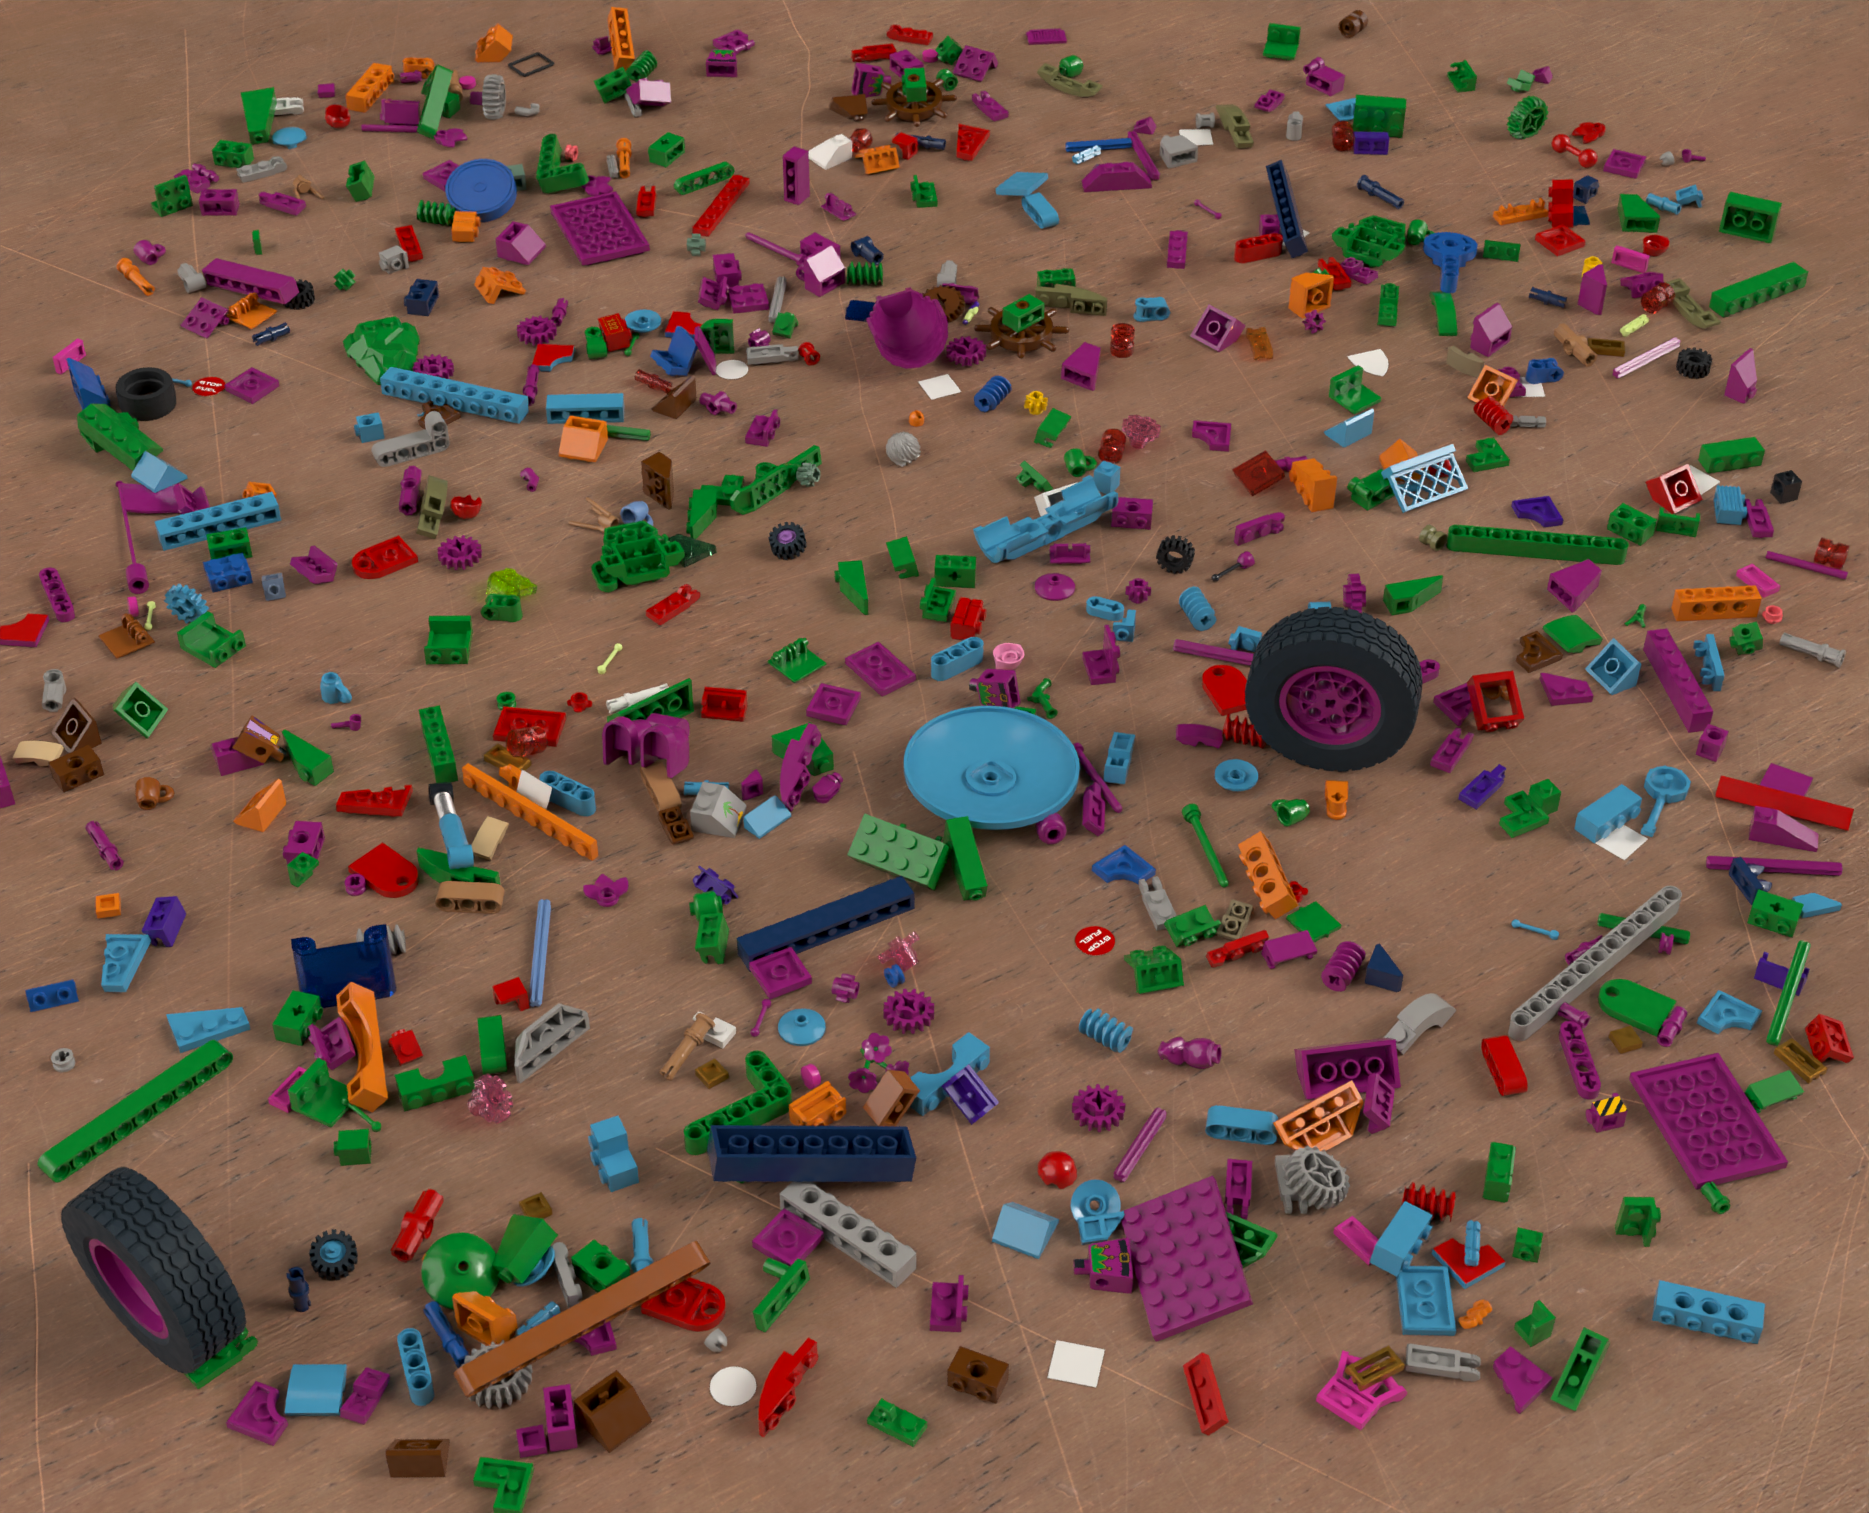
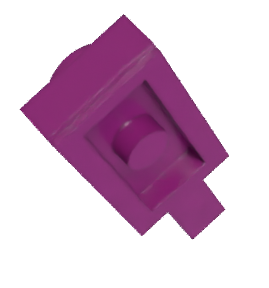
M262 191L258 194L260 204L297 216L306 207L304 200L275 192L270 194Z
M1094 782L1089 787H1086L1084 791L1082 825L1088 831L1099 836L1104 832L1105 801L1101 799V786Z

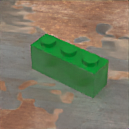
M1756 437L1702 444L1698 461L1708 474L1762 465L1765 449Z

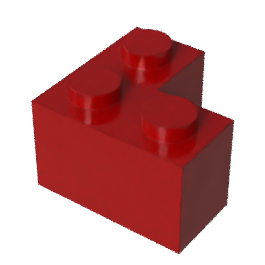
M1573 179L1552 180V187H1548V197H1552V202H1548V222H1552V228L1561 224L1568 228H1573Z

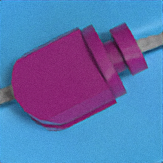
M833 772L831 775L827 774L812 787L814 798L817 802L828 803L839 792L840 784L843 782L841 775L837 772Z

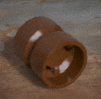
M1361 10L1353 11L1339 22L1340 33L1346 38L1354 37L1367 27L1368 18Z

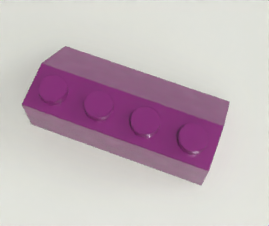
M1380 1038L1294 1049L1297 1074L1305 1099L1317 1098L1351 1080L1359 1093L1366 1092L1368 1078L1374 1073L1380 1075L1393 1088H1401L1396 1039Z

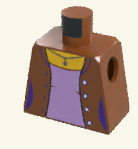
M251 715L241 730L233 746L235 750L261 763H265L269 756L281 762L287 753L285 749L277 745L280 735L253 715Z

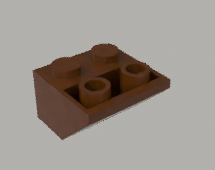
M657 452L641 461L642 489L645 495L670 510L672 509L674 496L672 460L661 452Z
M617 1370L574 1400L576 1419L608 1453L652 1423V1419L634 1387Z

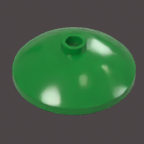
M462 1232L443 1236L428 1249L422 1262L421 1277L426 1292L439 1305L454 1310L452 1296L455 1293L476 1291L482 1296L490 1297L499 1281V1272L492 1266L496 1257L495 1251L485 1240L474 1234ZM461 1263L466 1264L467 1270L461 1271L458 1265Z

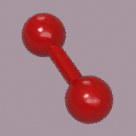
M1558 134L1552 139L1551 145L1555 152L1564 153L1568 151L1576 155L1582 167L1591 168L1597 163L1598 156L1594 150L1584 149L1581 151L1571 145L1570 138L1567 135Z

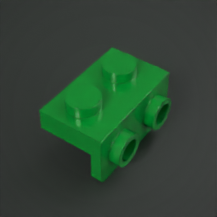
M931 578L930 584L925 586V597H921L919 608L922 610V618L947 622L956 597V590L936 587V578Z

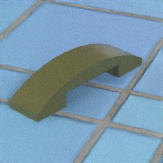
M1047 63L1037 70L1038 75L1048 84L1071 95L1082 97L1094 96L1103 87V85L1091 80H1087L1083 84L1059 74V68Z
M1681 278L1665 282V288L1671 301L1681 315L1690 323L1700 328L1720 325L1721 321L1712 311L1705 312L1689 295L1690 288Z

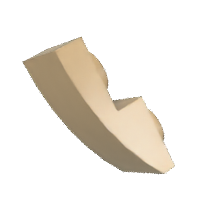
M21 741L12 759L17 764L34 761L39 767L48 766V762L60 757L64 747L61 744L45 741Z
M487 816L472 843L473 855L491 861L498 844L502 842L509 823Z

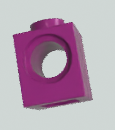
M1277 214L1260 215V236L1280 233V223Z
M1708 724L1699 739L1696 755L1717 762L1725 747L1729 731Z

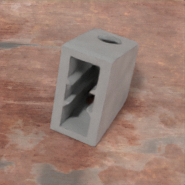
M1166 135L1160 141V156L1169 169L1197 162L1198 146L1183 135L1174 137Z

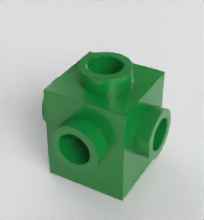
M947 35L935 50L939 54L938 58L943 63L947 61L952 65L958 60L963 48L958 42Z
M1757 621L1749 624H1739L1732 628V636L1729 637L1731 648H1735L1738 655H1748L1763 649V637Z

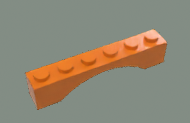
M350 982L336 995L338 1013L349 1028L358 1053L357 1072L354 1078L347 1084L349 1103L373 1113L388 1099L375 997L373 991Z

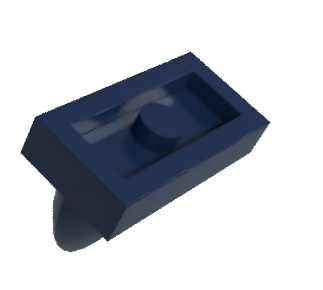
M1742 857L1733 858L1728 875L1748 902L1753 905L1758 890L1768 892L1772 887V883L1757 879V876L1765 869L1764 866L1745 863Z

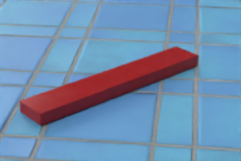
M1722 775L1720 776L1715 794L1717 798L1752 807L1759 806L1776 809L1787 816L1846 831L1849 830L1854 812L1852 808Z

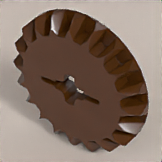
M940 284L939 287L933 286L932 289H927L925 293H922L924 298L929 296L931 300L937 299L944 303V308L943 306L941 307L948 323L958 319L964 312V296L961 295L960 291H956L955 287L950 288L948 285L942 287Z

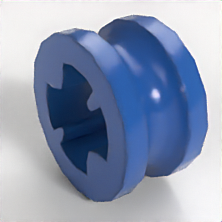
M897 964L892 965L891 969H884L885 979L892 988L897 987L898 983L903 984L905 982L903 971Z

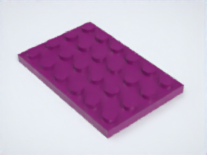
M616 191L550 206L551 214L582 266L650 251L648 241Z
M1719 1053L1630 1073V1082L1696 1190L1701 1189L1707 1182H1714L1718 1185L1787 1167L1788 1161Z
M1214 1176L1124 1210L1125 1215L1122 1218V1224L1126 1238H1129L1131 1258L1152 1336L1156 1342L1253 1305Z

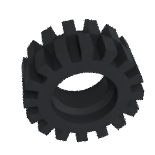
M299 279V281H296L299 293L288 303L283 304L286 308L290 307L292 310L294 308L299 310L302 307V309H305V306L309 307L315 301L311 282L308 283L307 280L302 282V279Z
M1690 347L1686 350L1683 349L1679 352L1676 370L1679 371V374L1683 373L1684 377L1689 376L1690 379L1692 377L1699 379V376L1704 378L1710 372L1712 364L1711 354H1708L1706 350L1702 352L1703 349L1700 348L1696 350L1695 347L1692 350Z
M1172 535L1171 538L1168 536L1165 540H1162L1156 555L1158 565L1162 564V569L1166 567V572L1173 570V574H1176L1177 571L1180 574L1183 571H1188L1195 556V548H1192L1193 544L1191 542L1187 544L1188 539L1181 540L1182 536H1178L1176 539L1175 535ZM1169 552H1177L1180 555H1182V557H1173L1169 554Z

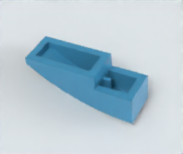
M1114 732L1108 749V757L1104 769V782L1125 784L1135 742L1134 734Z

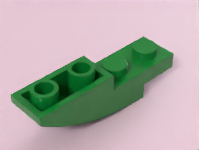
M1393 283L1381 284L1377 325L1396 326L1399 286Z
M419 847L416 850L419 867L440 884L444 881L501 885L499 872L474 866L450 869L447 853Z

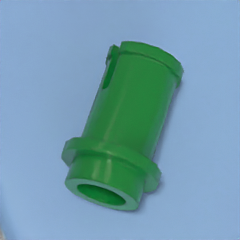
M1707 1182L1702 1186L1700 1191L1711 1204L1712 1211L1723 1214L1730 1209L1729 1198L1723 1196L1714 1182Z

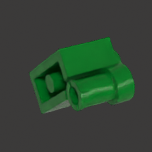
M1382 469L1363 479L1354 477L1348 483L1347 489L1352 492L1351 500L1367 511L1395 496L1388 478L1384 479L1381 474Z

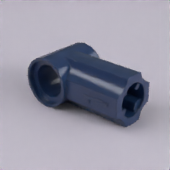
M869 236L851 242V250L856 257L862 256L871 264L874 262L875 266L879 265L884 259V254L874 246Z

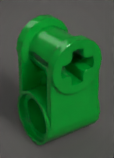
M598 327L587 328L585 330L588 359L607 357L606 343L601 329Z
M489 594L486 597V605L481 609V615L490 621L517 622L523 617L520 598L517 595Z

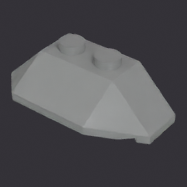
M558 1003L527 1027L516 1038L515 1072L517 1082L522 1083L590 1029L588 1012Z

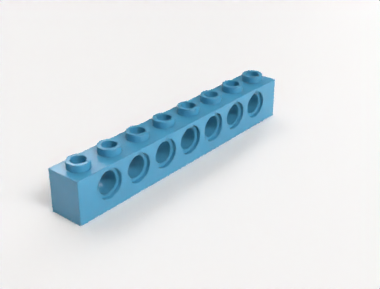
M390 367L380 378L381 390L384 395L421 403L431 400L435 405L442 406L448 404L458 411L517 424L529 413L528 396L395 367Z

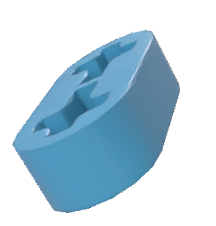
M1094 596L1087 599L1086 612L1095 617L1119 621L1124 616V606L1120 602Z

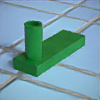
M768 1258L765 1261L763 1271L780 1280L753 1310L758 1330L766 1332L810 1280L806 1261L797 1258L792 1266L772 1258Z

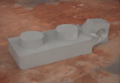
M783 344L746 348L748 365L799 359L797 346L783 347Z

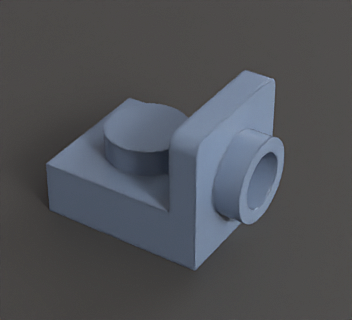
M282 573L261 576L267 601L286 597Z

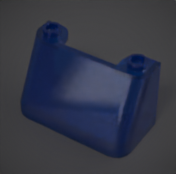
M386 924L375 925L366 929L364 941L318 949L312 938L301 937L291 939L299 992L319 996L323 1008L337 1006L336 995L350 982L373 991L375 1000L390 997L396 992L394 964Z

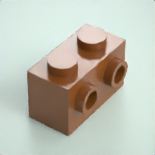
M887 1070L875 1090L869 1095L863 1108L877 1126H897L920 1090L905 1071Z

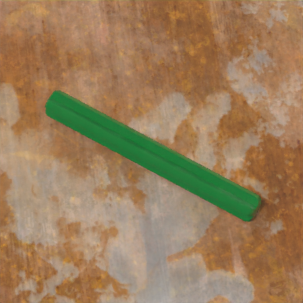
M1800 940L1797 944L1766 1042L1770 1045L1778 1046L1810 951L1811 944L1809 942Z

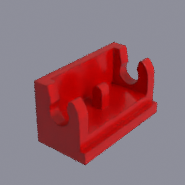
M705 686L701 705H703L701 718L744 722L748 707L747 690Z

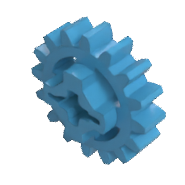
M181 584L173 585L165 594L164 602L168 603L167 609H171V614L177 615L178 620L182 619L186 624L189 621L193 622L209 609L205 605L207 601L201 599L202 594H196L195 589H189L188 585L184 587Z

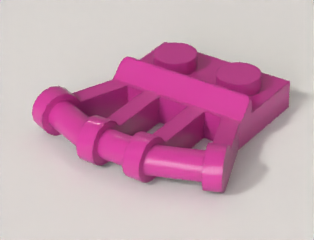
M1342 1350L1337 1372L1317 1394L1316 1402L1357 1429L1362 1430L1368 1421L1377 1414L1379 1408L1393 1401H1401L1407 1395V1391L1403 1386H1399L1392 1376L1360 1391L1357 1383L1354 1384L1351 1378L1349 1380L1345 1379L1343 1374L1346 1365H1350L1362 1358L1349 1355V1352ZM1369 1365V1366H1367V1367H1365V1368H1363V1369H1361V1370H1359V1371H1357V1372L1360 1373V1372H1362V1371H1364V1370L1370 1368L1371 1365ZM1385 1384L1389 1391L1376 1398L1372 1395L1377 1389Z

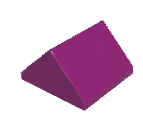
M1602 264L1583 274L1577 304L1596 315H1602L1607 289V281Z

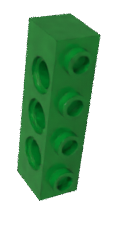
M440 705L419 709L421 729L436 783L458 781L456 762Z

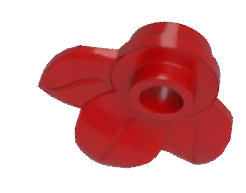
M1584 122L1573 130L1572 136H1583V144L1589 143L1602 137L1605 134L1606 127L1602 123Z

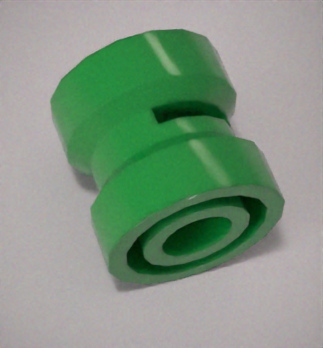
M942 69L937 73L936 80H943L942 87L945 90L951 91L956 88L958 79L948 69Z

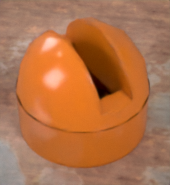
M919 410L911 412L909 424L914 427L922 426L924 424L923 413Z

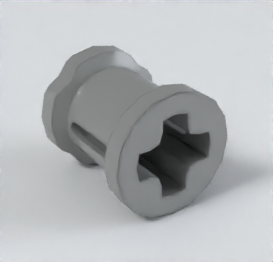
M1196 113V127L1210 126L1214 128V113L1205 115Z

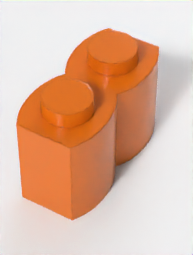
M455 211L452 223L453 242L475 241V237H478L479 233L478 227H480V216H477V211Z

